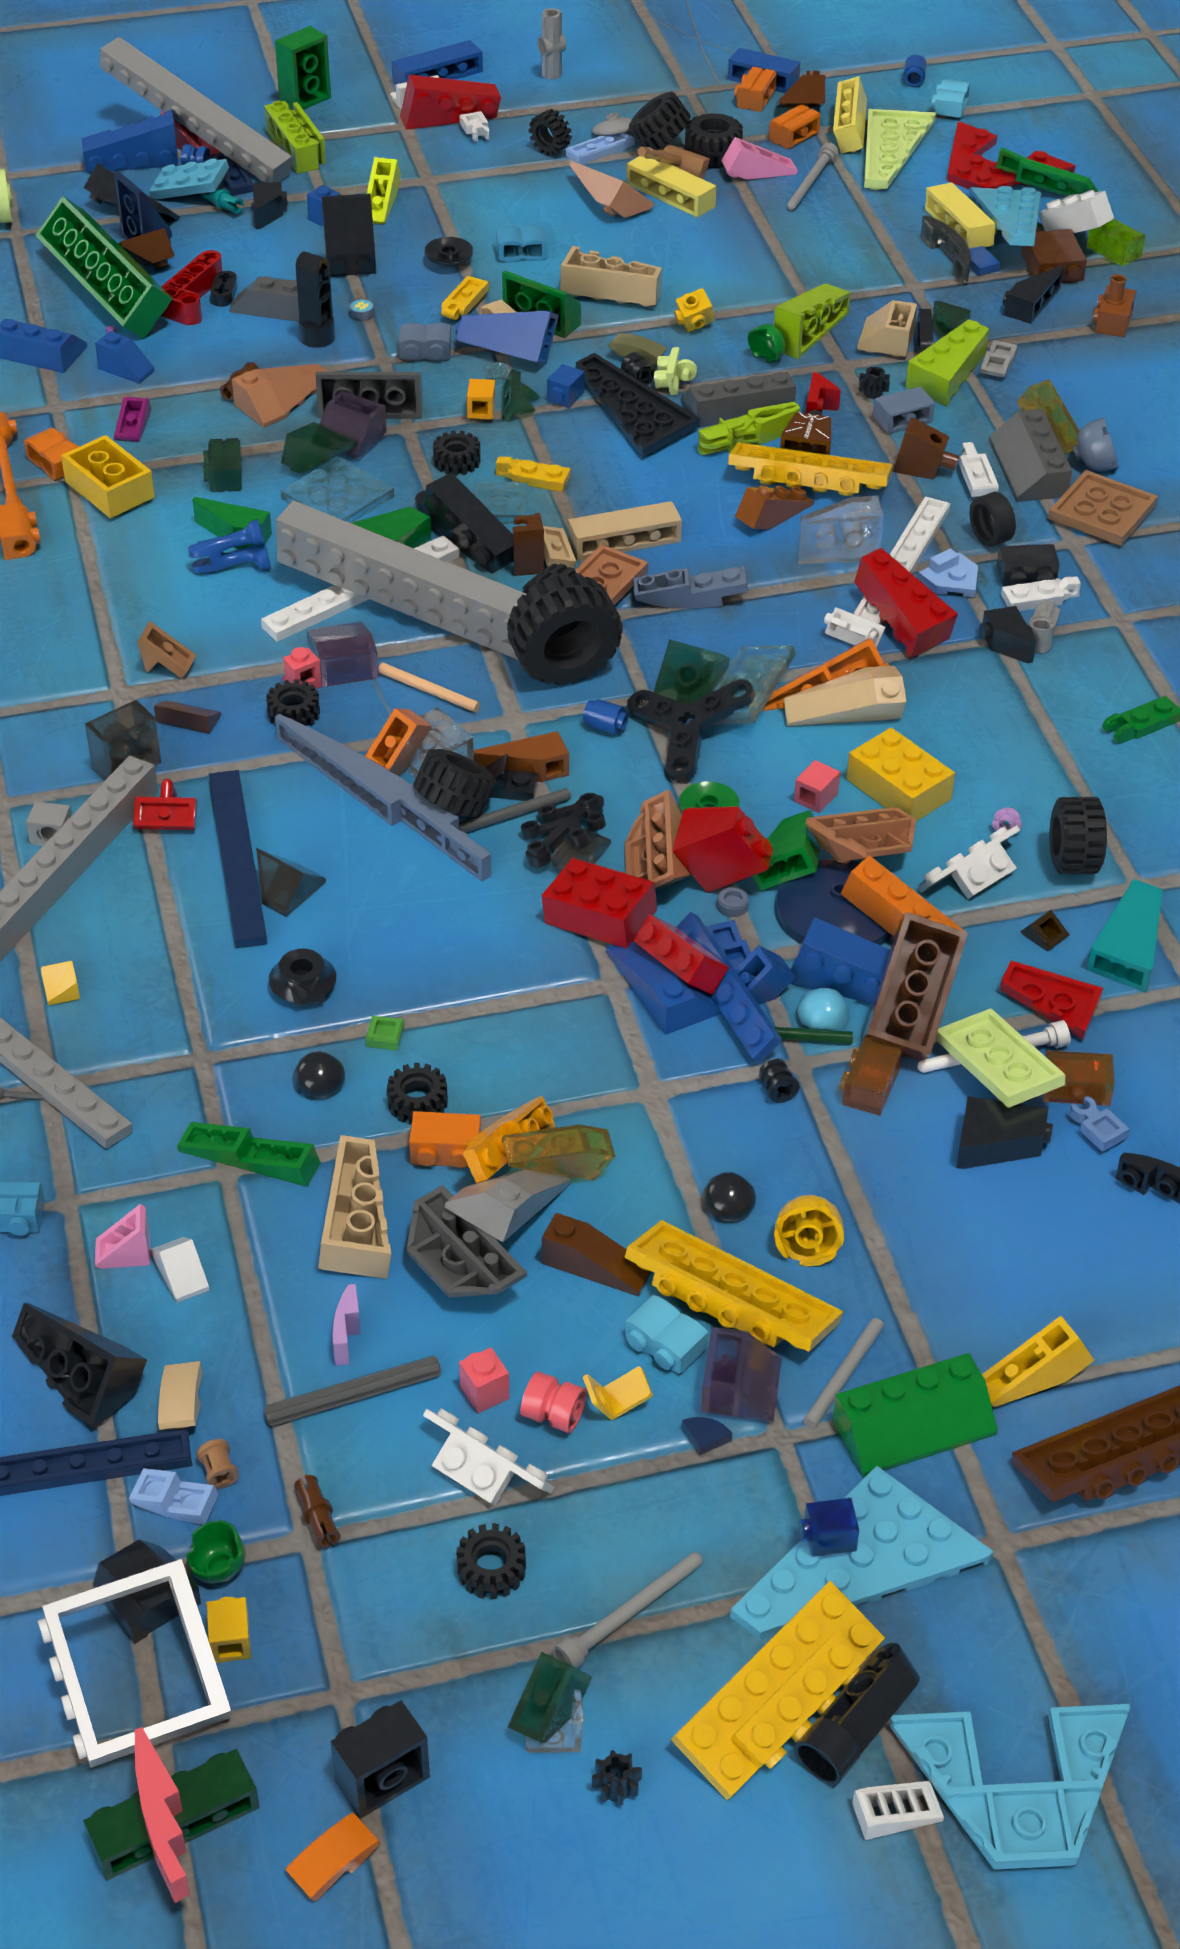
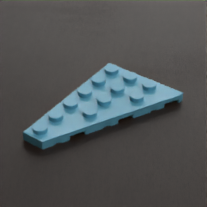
M876 1466L731 1608L730 1618L760 1641L774 1636L830 1580L857 1608V1606L863 1603L871 1604L880 1601L883 1595L905 1589L907 1592L934 1583L938 1578H949L958 1575L961 1569L982 1562L985 1566L992 1560L994 1551Z

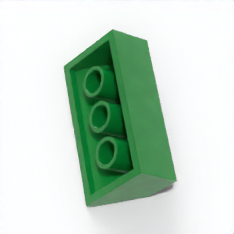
M970 1353L835 1394L833 1422L863 1478L876 1466L886 1471L995 1436L998 1432L986 1381Z

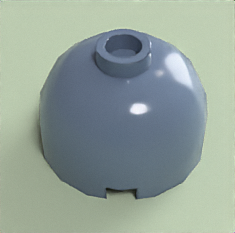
M1104 417L1093 420L1083 426L1077 435L1078 445L1073 446L1077 462L1083 460L1085 466L1094 472H1106L1119 468Z

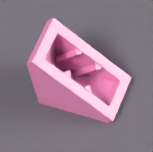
M139 1204L96 1238V1267L104 1269L150 1265L151 1236L145 1206Z

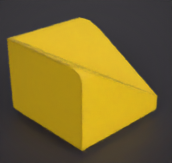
M72 961L41 967L48 1005L80 999Z

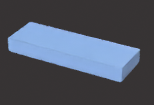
M627 132L602 135L566 148V156L582 165L635 146V138Z

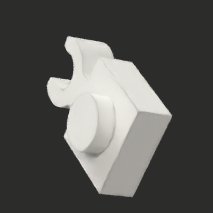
M481 111L460 115L462 128L466 134H472L474 141H478V136H485L486 139H489L488 121Z

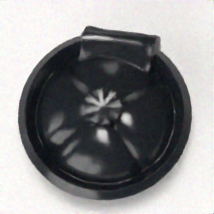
M302 948L289 951L282 956L269 974V985L277 996L293 1002L295 1006L325 1002V995L332 990L337 977L335 968L329 961L322 958L314 950Z

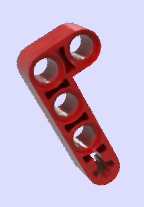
M215 250L202 252L161 286L173 298L168 304L167 309L161 314L162 317L184 325H196L202 321L200 298L211 289L215 275L223 271L220 252Z

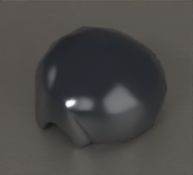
M326 1052L308 1053L299 1060L292 1078L294 1089L297 1093L300 1090L305 1092L311 1100L315 1098H329L338 1093L345 1082L344 1067L338 1059Z
M722 1172L712 1177L701 1195L702 1210L704 1212L710 1211L718 1222L723 1220L738 1222L747 1218L755 1207L756 1202L753 1186L744 1177L734 1172Z

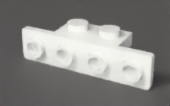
M1016 825L1007 831L1004 826L989 836L992 841L986 844L984 840H981L967 849L970 854L966 857L959 853L946 862L948 868L942 871L939 866L923 876L926 882L918 887L919 891L922 893L952 875L968 900L1010 874L1017 868L1001 844L1019 832V827Z
M440 1408L438 1413L428 1409L425 1410L424 1417L450 1432L449 1437L431 1466L486 1501L496 1505L514 1473L550 1494L555 1487L545 1481L548 1477L547 1473L530 1463L526 1469L516 1463L518 1455L501 1445L498 1446L497 1450L488 1446L486 1442L489 1437L472 1427H469L467 1432L457 1426L460 1419L442 1408Z

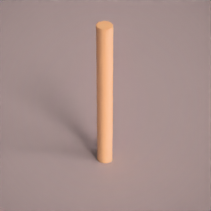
M384 662L378 668L380 674L474 713H477L480 709V702Z

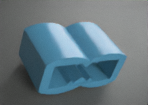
M527 225L522 228L503 226L496 229V247L499 260L516 262L521 259L539 261L547 258V239L544 227Z

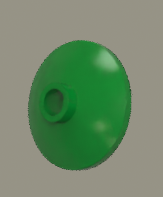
M712 781L698 782L688 786L679 798V807L682 813L687 808L739 806V797L733 789L722 783Z

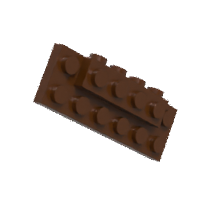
M1180 1385L1012 1452L1013 1465L1052 1502L1064 1499L1074 1493H1078L1085 1501L1097 1497L1099 1499H1107L1113 1494L1115 1489L1129 1484L1138 1486L1145 1481L1147 1476L1157 1472L1170 1473L1180 1463Z

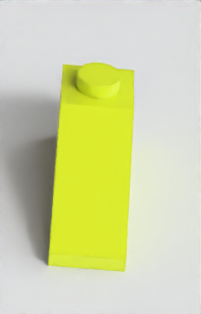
M374 157L367 194H371L372 218L375 224H386L397 197L401 172L396 159Z

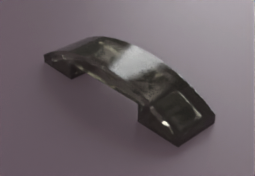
M923 216L922 240L930 249L941 248L954 263L953 275L963 286L968 285L971 253L968 245L947 224L933 217Z

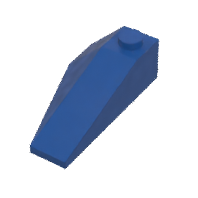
M634 941L627 949L616 945L606 947L608 956L665 1035L722 1014L708 992L685 982Z

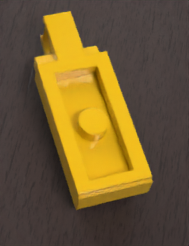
M499 456L496 461V476L508 477L512 479L514 484L562 492L571 476V468Z

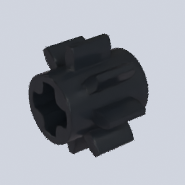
M873 366L867 368L866 374L860 373L859 391H864V395L870 399L881 397L883 392H889L890 375L885 374L884 369Z
M611 1750L610 1755L604 1761L601 1759L595 1760V1771L597 1773L592 1775V1788H601L602 1802L611 1800L618 1802L621 1806L629 1795L635 1797L639 1795V1785L637 1782L642 1780V1767L632 1768L631 1753L625 1756L616 1754L614 1750Z

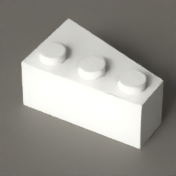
M1090 190L1083 194L1070 195L1062 200L1056 199L1047 203L1046 209L1038 212L1045 231L1071 229L1072 233L1098 228L1114 219L1105 191L1094 192V190Z

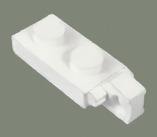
M973 442L962 443L963 449L958 460L959 467L971 496L980 497L994 491L998 492L999 485L986 454H977Z
M1064 577L1062 580L1056 578L1055 580L1016 584L1002 587L1001 596L1007 607L1016 606L1019 611L1036 609V606L1042 604L1045 600L1054 602L1056 606L1063 605L1064 600L1079 597L1081 582L1078 577Z

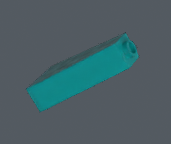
M1133 878L1091 947L1087 971L1145 993L1148 991L1154 965L1163 889Z

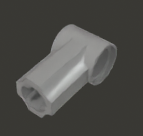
M1045 600L1042 604L1037 605L1033 617L1029 620L1028 627L1036 639L1035 653L1048 652L1052 647L1053 635L1060 617V609L1052 601Z

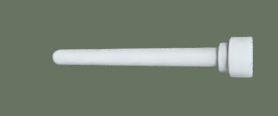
M1064 1020L1049 1023V1026L1044 1028L1043 1032L1023 1036L1034 1047L1047 1044L1049 1047L1060 1048L1069 1046L1071 1042L1069 1028ZM945 1054L921 1060L917 1067L920 1072L926 1073L960 1065L961 1063L951 1054Z

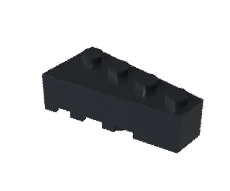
M452 472L426 485L422 513L430 516L431 530L439 536H445L459 548V551L491 574L514 562L513 534Z

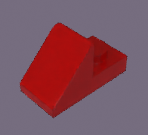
M813 372L806 413L808 414L812 410H818L823 413V410L838 411L841 394L839 387L818 372Z

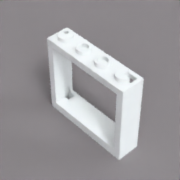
M182 1559L42 1606L44 1619L38 1620L43 1642L45 1644L52 1641L56 1656L49 1658L55 1681L64 1680L68 1695L61 1697L67 1720L76 1719L79 1734L73 1736L79 1759L87 1757L90 1768L134 1753L135 1734L132 1732L99 1745L97 1744L59 1620L61 1617L169 1581L209 1706L144 1728V1731L154 1746L230 1719L231 1709Z

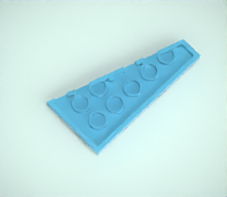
M1001 186L998 189L970 187L971 199H975L977 206H982V211L995 222L996 229L1002 230V236L1009 245L1034 246L1041 191H1036L1034 188L1012 190L1013 188L1009 186Z

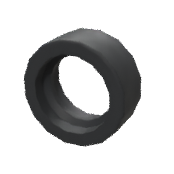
M996 491L973 499L970 505L969 516L973 532L978 540L988 547L1011 540L1015 535L1016 519L1008 499L1002 493Z

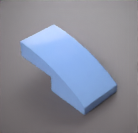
M143 1468L129 1500L131 1504L150 1512L180 1521L204 1525L219 1493L214 1485L183 1482L180 1480L177 1472Z

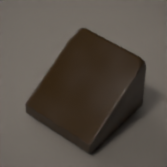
M1049 910L1020 931L1025 937L1046 951L1070 935L1052 910Z

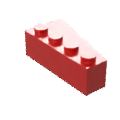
M879 548L861 557L854 583L871 606H876L879 609V617L884 623H889L893 628V636L898 642L904 643L906 646L905 652L910 659L950 639L958 616L956 611L883 548Z

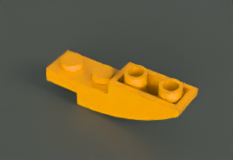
M543 1095L536 1097L498 1119L466 1143L468 1148L462 1153L476 1183L488 1180L516 1154L528 1151L556 1126L552 1110L547 1106Z

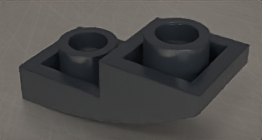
M1124 1152L1120 1156L1115 1177L1117 1180L1143 1195L1152 1187L1163 1196L1169 1197L1180 1204V1167L1157 1158Z

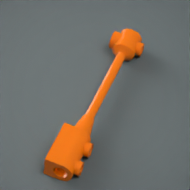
M0 412V468L6 493L5 505H0V539L4 560H10L31 555L35 551L36 544H41L35 511H28L17 495L7 446L12 442L13 436L18 435L15 419L10 420L5 413Z

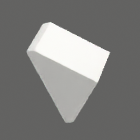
M181 1237L150 1249V1253L176 1303L209 1291V1285L192 1239Z

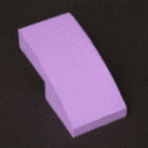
M356 1284L347 1286L335 1312L333 1322L335 1366L350 1365L347 1336L361 1334Z

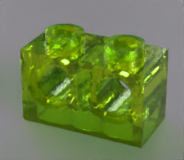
M1113 219L1098 228L1089 230L1087 247L1115 263L1125 266L1142 256L1145 235Z

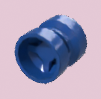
M184 144L182 147L181 165H185L188 162H206L210 159L208 147L200 146L195 148L189 144Z

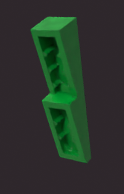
M190 1122L177 1144L179 1152L308 1187L321 1163L314 1144L254 1138L250 1128Z

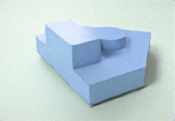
M950 548L931 557L929 567L918 572V580L936 594L947 595V591L964 593V597L973 598L976 593L978 565L962 553H956Z

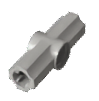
M548 8L544 9L542 13V36L538 37L537 44L542 55V76L545 79L555 80L559 79L560 75H562V52L566 50V40L562 33V12L559 9Z

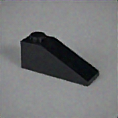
M1059 266L1017 282L1010 291H1006L1003 297V305H1005L1004 316L1031 324L1061 289L1064 268Z

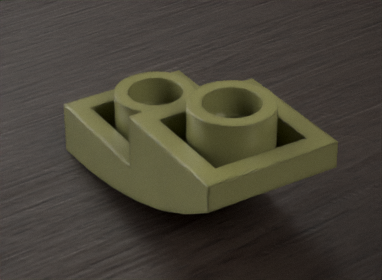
M618 333L608 346L620 357H626L629 353L638 352L646 361L654 366L657 364L658 356H663L667 350L666 347L653 340L627 333Z

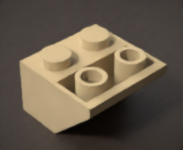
M892 300L867 317L857 350H863L868 353L890 354L895 357H907L915 330L917 304Z

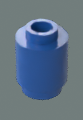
M911 55L906 59L903 77L908 85L915 87L925 80L927 62L924 57Z
M600 699L595 701L589 700L583 712V722L588 723L589 727L612 734H618L620 730H624L629 718L624 706Z

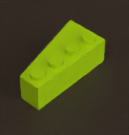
M824 283L775 306L774 326L784 336L786 342L784 354L799 359L849 314L851 292Z
M968 319L909 360L906 388L922 387L932 400L947 407L952 395L955 396L961 383L966 382L969 378V373L975 370L986 355L989 328L979 324L977 321Z

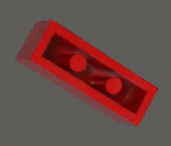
M651 914L648 915L633 940L685 982L712 995L729 968L677 927Z

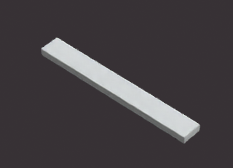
M925 497L890 553L911 574L949 513L950 503ZM864 596L854 615L882 625L883 621L879 617V609L876 606H871Z

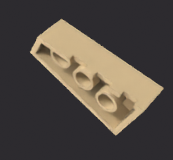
M340 1135L321 1240L318 1269L388 1279L391 1248L387 1236V1221L384 1216L383 1193L379 1182L380 1174L375 1140Z

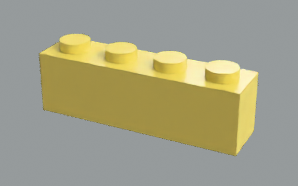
M860 76L840 81L837 86L833 132L841 154L856 152L863 148L867 97Z
M642 156L627 163V184L697 218L716 207L717 186L669 163L646 159Z
M952 182L926 188L925 210L959 243H963L968 249L994 245V235L997 232L995 222Z

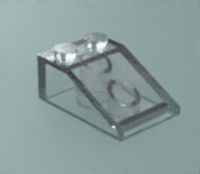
M879 496L850 497L801 516L798 564L861 561V557L881 548L884 515Z

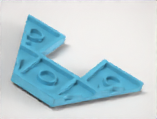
M1130 1704L1050 1708L1048 1718L1060 1781L983 1785L971 1711L893 1715L890 1718L889 1724L892 1731L994 1870L1077 1865L1128 1717Z

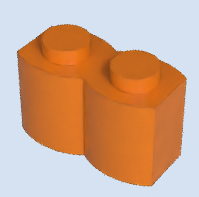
M48 428L24 439L26 456L34 465L41 467L54 480L64 476L61 455L79 447L77 444L67 440L62 432H58L54 428Z

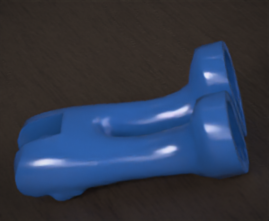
M258 519L250 521L246 528L225 536L198 541L196 544L188 547L190 558L209 556L192 563L196 574L215 572L244 562H255L262 570L271 569L266 543ZM253 544L231 552H223L232 547Z

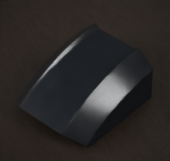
M138 1539L99 1562L93 1587L97 1588L176 1560L161 1546ZM186 1572L196 1605L199 1606L201 1604L199 1587ZM169 1581L105 1602L133 1644L146 1638L149 1633L179 1616Z

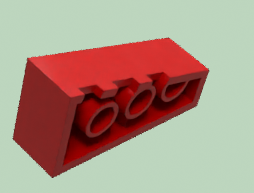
M409 75L400 118L406 130L460 123V115L480 111L486 119L496 118L501 95L496 85L492 83Z

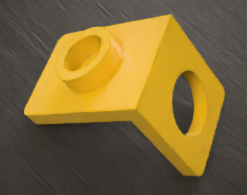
M639 1366L604 1387L589 1374L583 1376L593 1405L612 1421L653 1396L644 1370Z

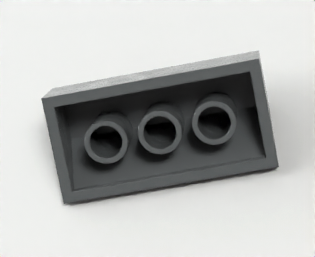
M316 372L315 374L319 418L422 419L423 387L420 372Z
M777 372L771 375L752 376L746 379L727 380L721 383L690 387L681 395V400L689 412L700 418V427L719 424V418L726 421L748 414V411L751 409L795 402L796 385L788 372Z
M1043 409L1017 412L990 435L989 441L1017 502L1061 498L1070 488L1072 469Z

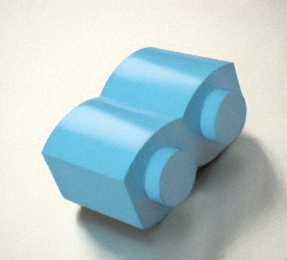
M943 79L941 84H937L936 94H933L931 108L935 109L936 115L962 118L969 99L970 82Z
M652 1295L625 1321V1334L629 1345L637 1351H644L647 1354L653 1355L656 1363L664 1370H671L681 1374L708 1348V1331L696 1320L680 1313L673 1305L656 1295Z

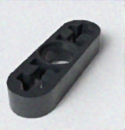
M918 309V354L933 344L932 309Z

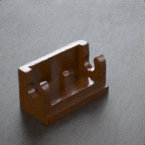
M535 513V515L518 516L514 518V524H526V526L513 527L514 576L539 574L544 570V527L540 513Z

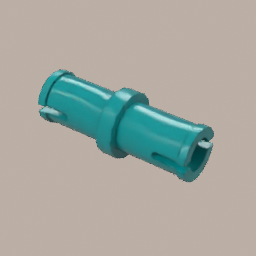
M216 189L214 192H209V195L202 193L204 200L214 203L220 209H228L235 214L243 211L237 204L244 206V201L232 196L226 190Z

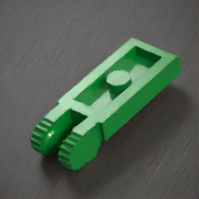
M1165 695L1121 714L1115 713L1107 717L1102 724V728L1108 733L1116 731L1113 738L1121 744L1124 741L1127 742L1134 738H1141L1179 722L1180 708Z

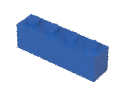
M470 40L392 61V81L395 85L406 83L409 75L426 77L437 75L439 78L455 80L483 72V52Z

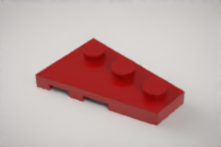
M1012 960L1000 985V991L1052 1022L1064 1020L1069 1028V1032L1083 1040L1103 992L1102 987Z

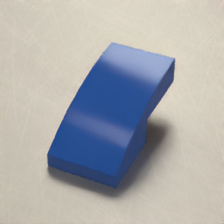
M735 920L706 926L734 969L750 955L751 951L746 940H742Z

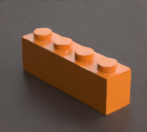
M870 855L851 871L840 893L894 937L899 921L905 912L964 931Z

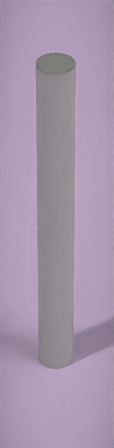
M877 1318L871 1319L807 1413L803 1422L808 1428L815 1429L835 1400V1394L840 1393L883 1329L884 1324L881 1320Z

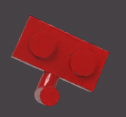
M164 779L161 782L160 797H135L133 826L135 829L196 830L197 800L196 798L177 797V791L173 782L170 779Z

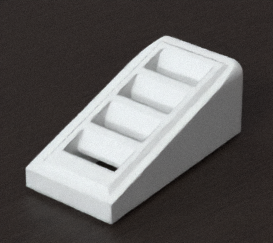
M930 1781L874 1786L854 1790L852 1805L865 1840L942 1822L944 1819ZM917 1796H924L929 1811H921ZM908 1799L912 1812L906 1813L902 1800ZM894 1803L897 1814H891L887 1804ZM879 1806L882 1815L876 1816L873 1807Z

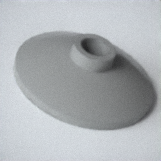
M610 113L606 115V120L592 128V132L595 135H613L629 130V123L632 119L620 117L619 113Z

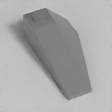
M540 1163L464 1187L446 1202L445 1208L499 1241L504 1242L570 1185L571 1179L547 1164Z

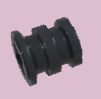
M779 1058L765 1062L760 1067L759 1077L768 1090L769 1098L773 1102L784 1103L795 1097L800 1085L798 1080L793 1077L791 1071L787 1069L785 1061Z

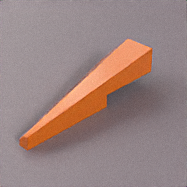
M869 638L752 702L749 706L754 713L784 708L783 700L785 697L865 667L889 666V664L883 662L872 638Z

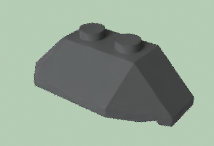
M267 276L258 277L237 294L229 310L231 313L299 322L297 281Z
M443 1185L414 1201L407 1254L449 1298L499 1294L527 1277V1271L493 1236L445 1208L446 1202L453 1195Z

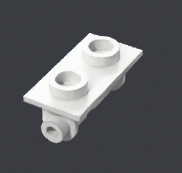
M835 607L832 614L827 613L824 618V623L827 624L825 634L852 645H857L866 639L872 638L877 648L886 628Z

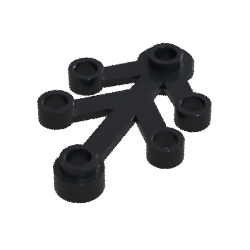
M585 793L572 805L558 809L554 805L540 807L538 814L540 821L544 824L539 825L534 820L523 823L521 825L523 837L525 839H533L541 834L551 833L543 841L538 840L528 844L525 854L529 866L538 868L549 864L552 861L550 849L569 831V838L573 847L586 845L589 842L587 830L581 827L580 820L586 819L588 828L591 831L603 829L606 826L603 814L604 798L595 793Z

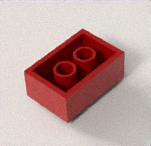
M575 858L569 861L541 895L545 924L626 949L633 942L648 915H654L657 911L653 881Z

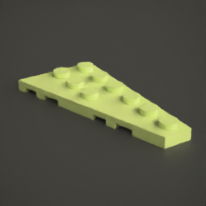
M868 109L864 188L873 190L889 188L934 124L936 112Z

